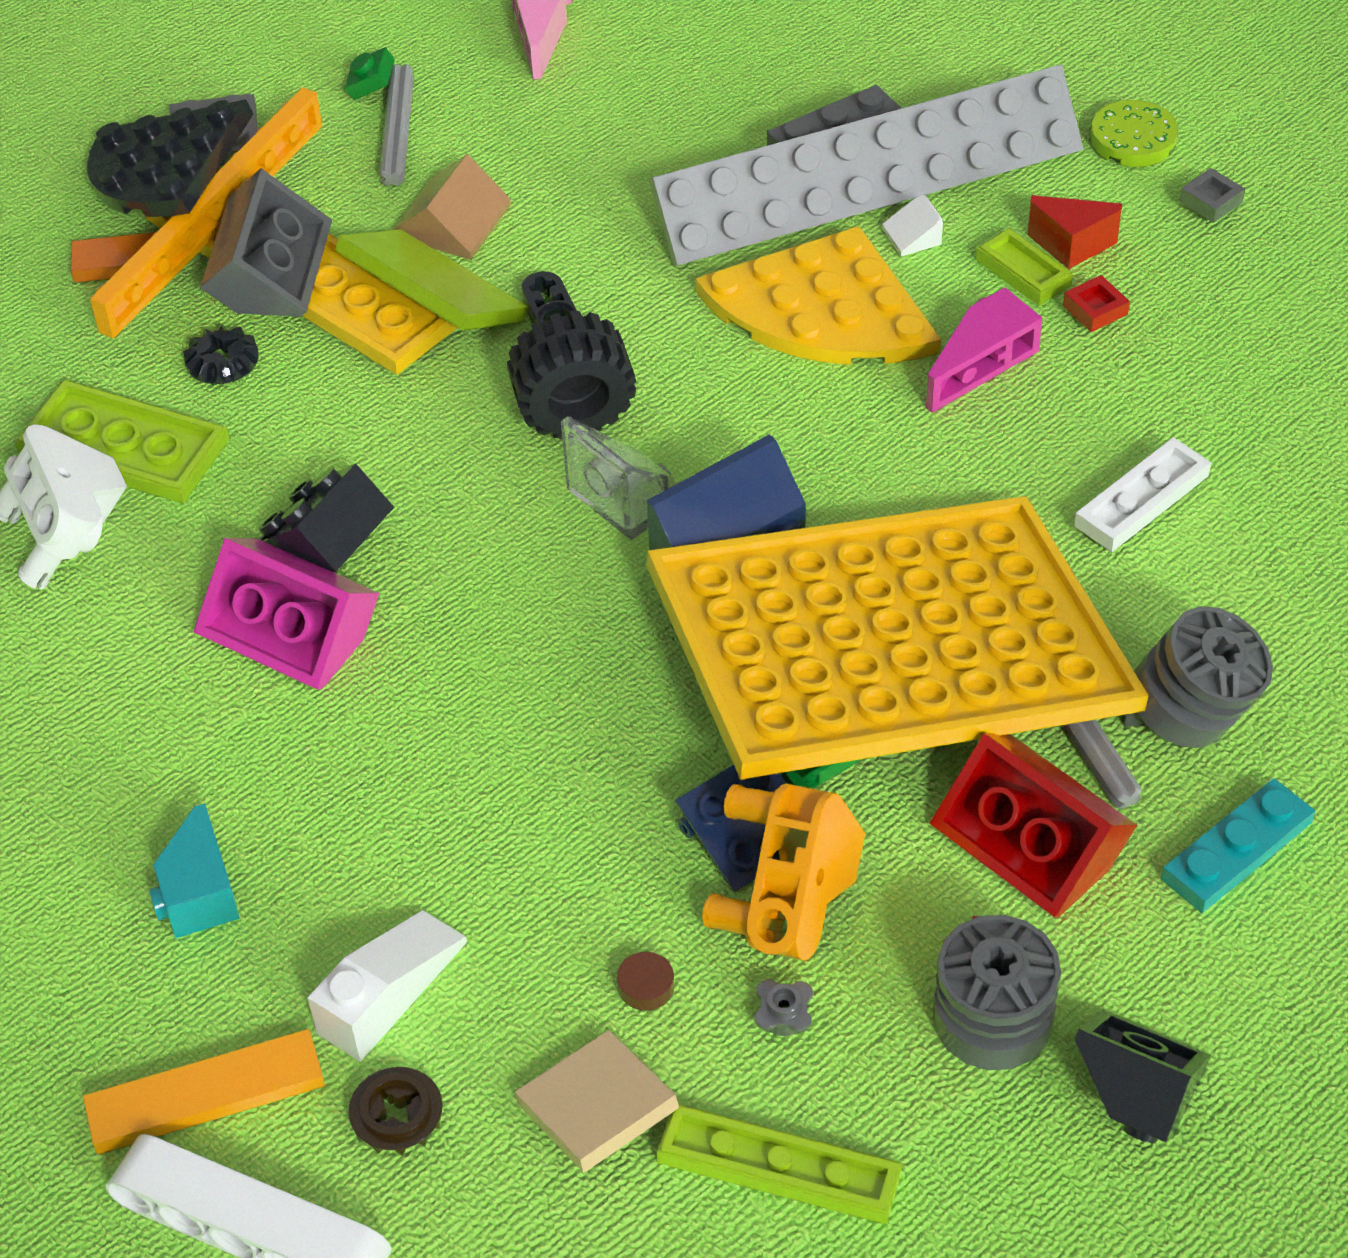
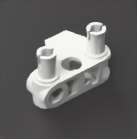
M33 424L28 426L23 434L25 446L19 456L9 457L4 465L7 481L0 491V520L6 523L9 518L10 524L18 522L20 514L23 513L37 544L25 563L19 568L18 576L28 586L36 588L38 583L39 589H44L47 587L50 578L62 559H72L79 552H89L96 546L101 536L102 523L112 511L127 485L112 457L49 427Z

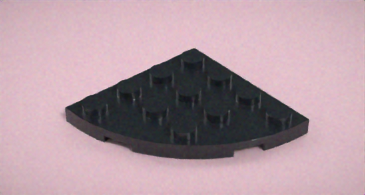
M246 99L230 103L227 100H220L206 108L191 110V108L186 107L173 112L171 115L156 118L154 115H147L132 123L120 125L118 122L106 124L96 132L97 138L89 152L87 173L90 182L98 196L107 206L123 214H128L133 209H142L146 217L190 214L252 118L253 112Z

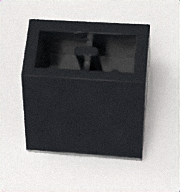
M356 463L338 472L332 467L318 477L315 482L309 478L297 486L288 496L292 504L284 512L281 510L276 511L261 524L259 531L263 535L259 540L331 572H337L393 510L394 506Z

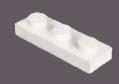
M1173 437L1078 510L1075 514L1074 526L1107 550L1113 552L1207 478L1211 462Z

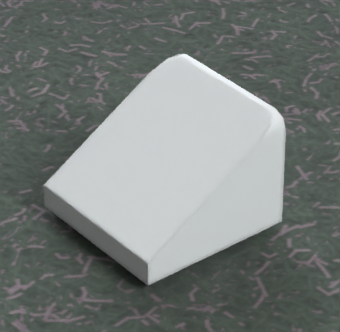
M925 194L913 199L882 224L883 232L900 256L938 246L942 243V218Z

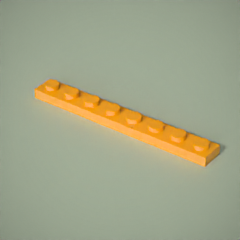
M302 87L214 175L190 214L172 216L103 286L97 289L90 298V302L100 334L114 339L218 233L229 196L261 168L271 176H274L322 128L317 92Z

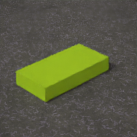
M1010 228L976 248V260L1038 306L1072 286V272Z

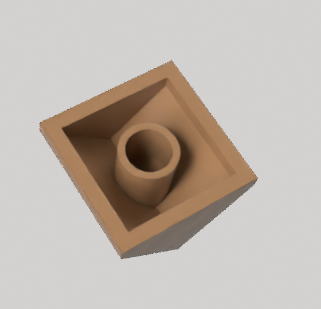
M466 154L429 180L392 230L402 229L435 250L472 260L511 206L510 198Z

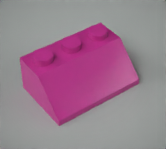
M224 538L194 633L315 689H323L364 640L379 592L257 538Z

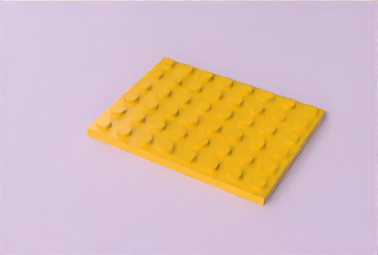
M1027 496L648 551L647 569L740 780L981 739L984 733H994L1001 736L1137 713L1146 709L1149 698L1148 693Z

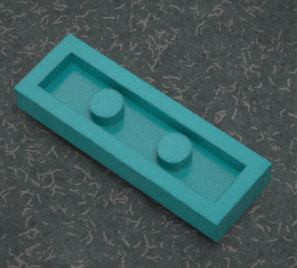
M1273 778L1165 865L1161 880L1203 914L1311 825L1316 810Z

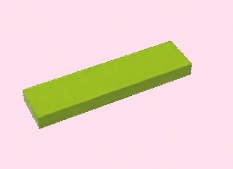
M678 1104L679 1108L670 1114L657 1151V1163L887 1225L902 1175V1162Z

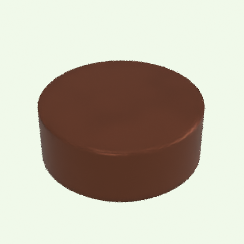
M635 953L626 958L618 969L619 995L628 1006L634 1009L644 1011L657 1009L666 1004L673 995V968L666 958L657 953Z

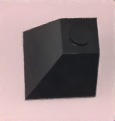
M1104 1009L1081 1026L1075 1037V1042L1109 1117L1124 1124L1123 1131L1138 1140L1156 1143L1157 1139L1167 1142L1177 1131L1208 1065L1211 1054Z

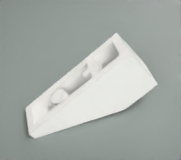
M422 910L347 955L308 996L316 1034L361 1062L467 943L466 936Z

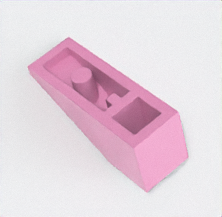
M511 0L533 80L542 79L567 23L566 5L572 4V0Z

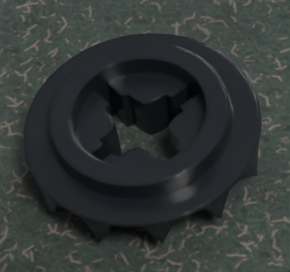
M223 324L218 331L211 332L204 329L202 337L189 338V348L183 351L185 366L189 374L195 379L209 384H225L239 380L254 369L259 359V351L253 335H245L241 327L228 331ZM221 349L223 352H228L229 359L214 351Z

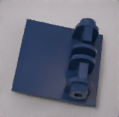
M732 765L675 800L684 817L678 820L680 830L687 838H691L694 835L699 838L734 893L756 878L766 825L727 818L724 812L726 793L733 784L774 792L781 785L787 784L780 773L740 780L735 766ZM778 850L774 853L772 859L780 860Z

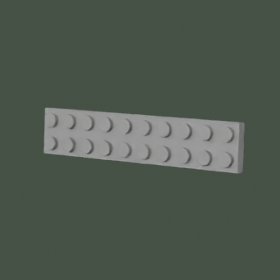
M1060 64L650 178L649 182L674 267L913 199L922 194L927 195L1081 151L1084 148L1063 67Z

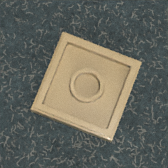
M607 1030L515 1091L518 1105L583 1173L679 1108L676 1094L610 1030Z

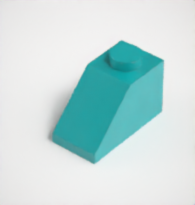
M204 803L194 806L153 864L159 886L149 889L158 921L169 918L175 939L240 919L206 805Z

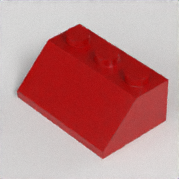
M984 733L929 823L1055 918L1065 913L1111 869L1137 827L1136 823L1011 734L999 736L994 733Z

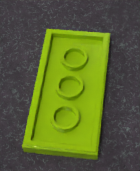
M402 229L339 235L335 250L340 255L462 331L518 323L525 320L528 310L527 305Z
M64 379L16 439L15 445L18 454H20L25 446L23 434L28 426L36 424L49 427L112 457L127 487L184 504L230 440L228 428Z

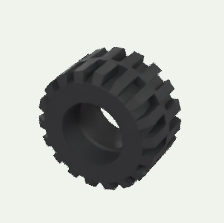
M570 311L567 316H561L560 313L550 315V320L542 322L539 320L531 325L532 330L530 332L523 331L517 337L518 345L511 346L509 351L510 360L507 361V370L520 414L523 415L524 421L529 427L536 428L537 433L544 436L552 433L553 438L564 439L566 435H572L573 439L581 438L583 434L591 431L595 434L602 431V426L614 424L619 420L618 414L625 413L631 406L629 399L634 398L636 393L634 384L636 383L635 374L619 330H615L613 323L608 319L601 321L598 314L591 312L586 316H582L580 311Z

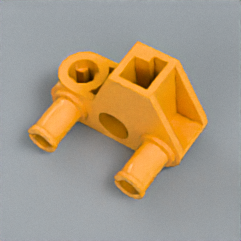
M733 784L727 791L724 801L726 817L766 825L751 902L712 893L704 904L703 924L706 928L721 929L745 935L751 948L765 954L781 955L802 961L808 960L815 953L819 945L827 904L856 882L865 832L837 793L791 784H783L774 792ZM777 850L780 853V860L772 859ZM784 920L787 921V931L785 933V936H783L782 933V924Z

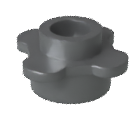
M768 979L758 985L757 996L761 999L760 1010L755 1013V1023L760 1029L778 1036H790L795 1033L804 1032L810 1027L811 1015L807 1012V1003L813 998V990L808 983L797 981L793 985L778 984L774 980ZM785 1002L789 1004V1007L780 1008L779 1004Z

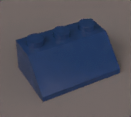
M769 434L648 499L649 551L805 528L806 503L776 439Z

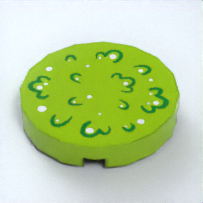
M1120 100L1113 102L1096 112L1091 122L1090 139L1092 147L1101 157L1107 160L1110 159V156L1120 159V165L1147 167L1162 162L1169 157L1170 150L1175 149L1177 144L1178 126L1176 119L1168 110L1155 103L1142 100Z

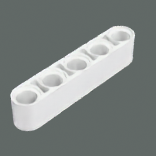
M141 1134L136 1138L106 1184V1190L109 1195L125 1208L239 1258H388L392 1250L389 1242L382 1235L363 1224L148 1134Z

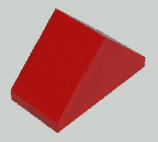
M1031 195L1027 235L1067 269H1070L1117 244L1122 203Z

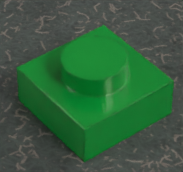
M386 47L371 54L366 52L359 55L350 65L344 89L353 100H357L388 86L395 58Z

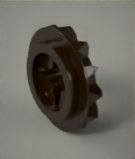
M391 1067L373 1073L359 1084L349 1104V1119L358 1141H364L372 1146L377 1154L382 1150H395L401 1156H403L407 1148L418 1143L425 1146L428 1136L433 1130L440 1129L443 1108L441 1093L430 1077L416 1069ZM384 1099L390 1105L394 1104L399 1109L408 1105L406 1112L409 1122H400L395 1117L385 1121L387 1119Z

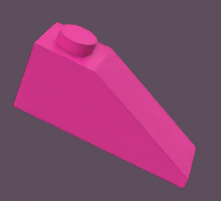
M1006 287L988 297L981 298L974 305L970 306L928 373L926 408L933 413L1039 352L1042 317Z

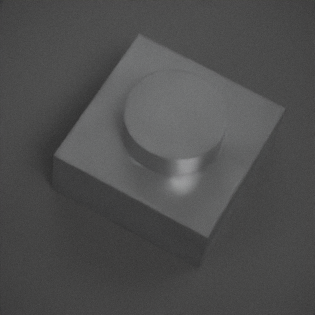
M1210 168L1182 187L1180 202L1214 223L1243 203L1245 188Z

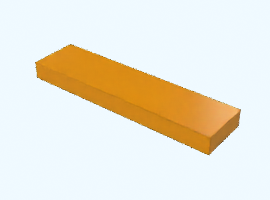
M306 1029L83 1095L93 1145L98 1155L132 1145L141 1134H148L154 1137L162 1136L325 1087L310 1029Z

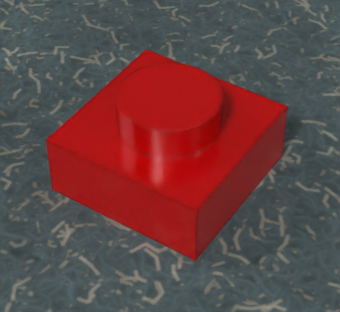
M1102 275L1064 292L1063 306L1090 332L1128 315L1130 301Z

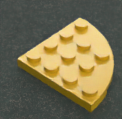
M860 226L695 278L696 293L715 315L726 324L732 321L751 332V340L779 352L819 362L851 365V358L883 357L884 364L919 359L940 353L941 338Z

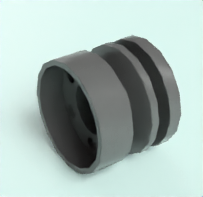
M1199 606L1183 612L1134 669L1135 674L1149 695L1145 711L1138 712L1140 717L1162 739L1181 747L1203 748L1218 742L1271 684L1273 664L1268 647L1253 627L1239 616L1217 607Z
M1007 915L979 916L958 925L944 940L937 960V987L934 994L933 1016L935 1031L947 1051L971 1066L985 1070L1014 1069L1032 1061L1048 1044L1054 1023L1056 998L1061 977L1058 952L1047 935L1025 920Z

